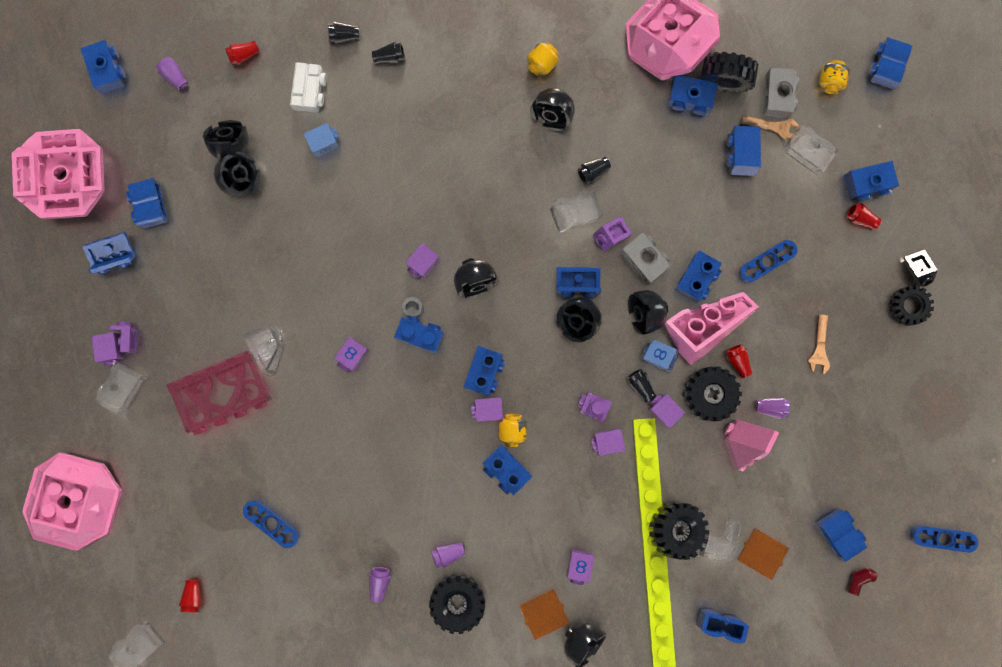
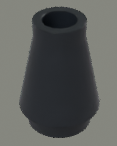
M337 22L328 24L329 42L336 44L359 39V26Z
M393 42L372 51V58L375 64L400 63L401 60H405V54L402 44Z
M604 156L601 159L581 164V167L578 168L580 179L585 184L593 183L606 170L611 168L610 161Z
M642 369L634 371L627 377L628 385L645 403L656 397L648 375Z

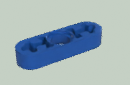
M784 240L742 265L739 269L740 279L746 283H751L789 261L797 254L796 244L793 241ZM784 247H790L789 255L786 253L778 258L777 253L782 251ZM764 256L773 258L774 263L772 267H765L763 265L762 259ZM758 265L759 270L752 274L753 278L745 275V272H747L746 267L752 269Z
M253 500L245 504L243 508L244 517L280 546L291 548L298 543V531L262 502ZM257 505V512L261 515H263L265 512L267 513V515L262 518L261 522H258V519L261 518L259 515H250V506L254 507ZM268 518H274L277 521L275 530L267 529L265 522ZM282 525L285 528L281 531L285 534L290 532L293 534L291 537L294 540L293 542L289 541L286 543L284 541L286 537L282 533L278 534V536L275 535Z
M916 526L910 534L913 543L923 547L967 553L975 551L978 547L977 537L965 531ZM924 533L927 535H933L932 540L926 538L920 539L918 538V534ZM942 533L949 535V542L946 545H942L939 542V537ZM956 538L962 540L967 538L970 540V544L956 543Z

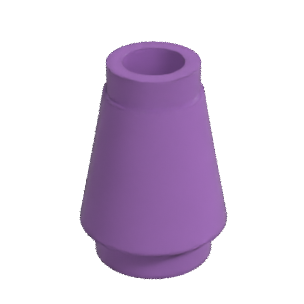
M166 57L156 65L158 73L177 90L187 85L188 82L174 59Z
M784 398L758 399V413L783 419V417L788 418L790 400H784Z
M462 543L436 547V550L431 551L436 567L442 566L444 568L464 556L465 551Z
M373 567L369 573L371 601H383L391 578L389 569Z

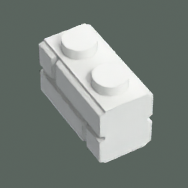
M295 63L290 106L293 110L319 113V107H323L324 94H321L322 86H326L327 74L324 73L322 66Z

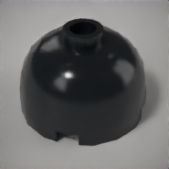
M548 88L540 92L530 107V113L536 122L538 119L544 122L543 127L553 131H562L566 126H570L574 117L575 107L572 98L565 91Z
M240 121L218 122V127L212 129L211 125L203 133V139L208 151L217 159H221L227 154L236 155L233 152L244 153L247 150L249 143L246 126H242Z
M233 152L236 155H225L218 160L214 168L215 182L220 190L232 196L247 195L254 191L260 178L259 169H256L254 159L242 152Z
M474 258L463 261L462 266L458 268L454 275L455 288L460 298L462 294H464L465 298L480 295L488 291L487 287L492 284L494 288L499 283L494 268L488 262L474 260Z
M643 290L630 294L628 311L629 314L634 313L636 322H632V325L640 335L648 334L659 330L665 323L668 305L656 292Z
M577 297L568 300L559 308L557 313L558 327L561 326V329L564 331L562 334L573 342L581 343L589 340L599 331L602 324L599 307L587 298Z
M590 623L580 624L576 628L571 626L564 635L567 639L564 644V652L567 659L575 667L586 666L589 662L587 659L592 655L594 656L602 646L606 633Z

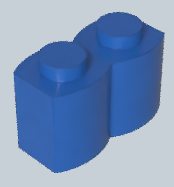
M889 37L883 43L880 42L875 51V55H878L877 60L872 63L869 69V74L871 75L870 82L891 89L897 88L903 78L912 45Z
M151 178L128 184L129 191L126 192L128 202L133 204L131 217L135 225L137 224L140 228L145 229L168 222L160 185L157 180Z
M837 508L816 522L838 558L846 562L867 548L865 544L866 537L859 529H855L852 524L854 519L847 510L843 511Z
M712 609L700 610L697 626L705 634L712 637L724 636L733 643L746 642L749 626L740 618L733 615L722 616Z

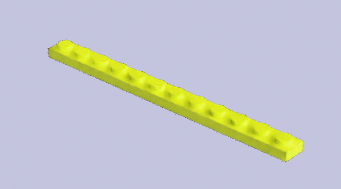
M655 418L632 420L652 666L676 667L667 557L656 550L658 546H653L651 542L654 540V537L649 535V532L653 531V527H649L650 522H655L652 516L654 513L659 514L657 509L663 507Z

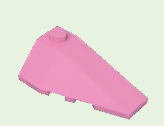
M742 292L722 298L719 302L709 305L705 303L700 305L699 308L689 310V308L682 310L667 320L665 325L675 349L692 365L752 315L759 306Z
M741 420L729 422L724 431V434H726L724 440L734 469L743 472L747 468L746 465L751 467L754 464V460L759 461L767 456L779 432Z

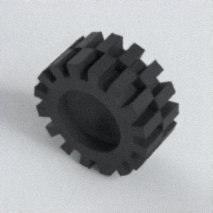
M917 285L901 288L890 298L892 303L889 304V308L893 310L890 311V314L895 315L896 317L893 319L900 321L899 324L902 325L921 324L927 321L926 318H930L932 315L930 312L934 311V307H931L934 300L929 299L932 295L930 293L926 294V289H920V286ZM909 297L916 299L919 304L918 311L914 314L908 313L904 308V302Z

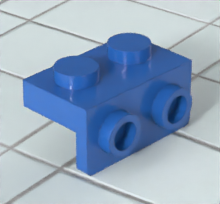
M126 231L82 246L91 265L89 269L90 274L97 272L100 275L109 272L115 266H119V268L129 266L136 256Z
M556 268V294H561L562 298H574V294H583V298H596V295H600V268Z

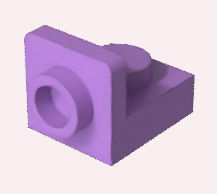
M621 216L603 225L593 234L603 252L632 235Z
M117 322V325H109V330L121 332L118 338L120 352L136 354L138 328L130 326V322Z
M587 392L586 396L582 394L577 406L580 407V413L604 422L612 402Z

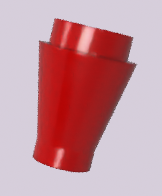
M255 41L229 44L230 47L225 48L231 65L236 63L239 65L259 53Z
M854 203L847 213V218L850 219V222L876 230L882 221L863 203Z
M739 344L726 351L728 355L726 358L741 378L753 374L747 348Z
M185 580L184 590L179 606H181L180 612H199V607H201L199 580Z

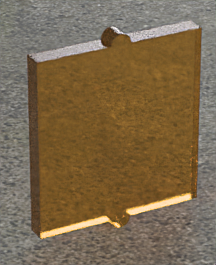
M754 529L748 541L744 542L745 547L737 560L772 580L779 566L783 565L782 561L789 548L761 531Z
M554 589L519 606L526 620L525 625L529 626L535 640L570 623L563 609L564 604L560 603Z

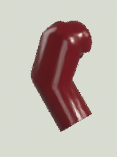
M864 568L855 572L852 576L848 593L859 596L862 585L877 580L876 571L871 568Z

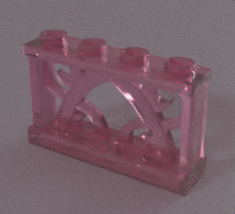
M249 350L166 385L169 393L172 395L186 434L193 433L194 436L206 432V427L211 425L218 427L226 424V419L232 416L235 419L248 414L247 410L255 408V410L268 406L267 402L272 400L257 365L253 351ZM245 364H249L255 380L245 379ZM231 372L233 374L231 379L236 378V381H227L225 375ZM214 377L224 385L235 386L234 392L226 406H219L205 400L212 390V378ZM203 383L206 385V390L199 396L198 394L202 391L198 389V386ZM250 383L257 386L259 392L255 399H247V393L253 391L244 388L245 384ZM180 391H184L192 400L187 407L184 404ZM239 400L244 404L235 408ZM195 405L200 406L196 410L195 415L197 416L200 412L204 414V419L200 422H194L190 418V412ZM211 412L220 413V415L211 418Z

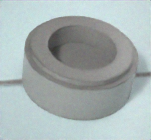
M408 297L403 301L401 309L406 317L410 315L418 318L422 315L424 306L417 297Z

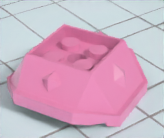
M647 0L626 23L629 58L661 81L672 76L692 72L720 41L718 14L697 0Z
M81 129L36 132L21 147H18L11 153L13 196L43 220L86 217L105 192L103 148ZM66 171V177L61 180V174Z
M58 453L34 469L22 512L34 540L77 551L111 532L122 489L116 483L104 463L66 453ZM66 496L69 497L71 501L69 507H67L64 503V499Z

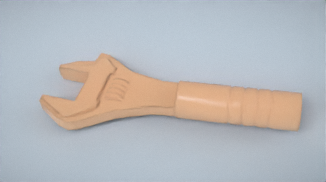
M742 116L740 124L772 130L779 134L783 140L796 137V135L788 133L790 126L799 127L793 119L770 122Z
M819 315L817 344L814 354L808 359L812 372H814L816 364L824 365L822 374H825L830 368L825 351L828 315Z

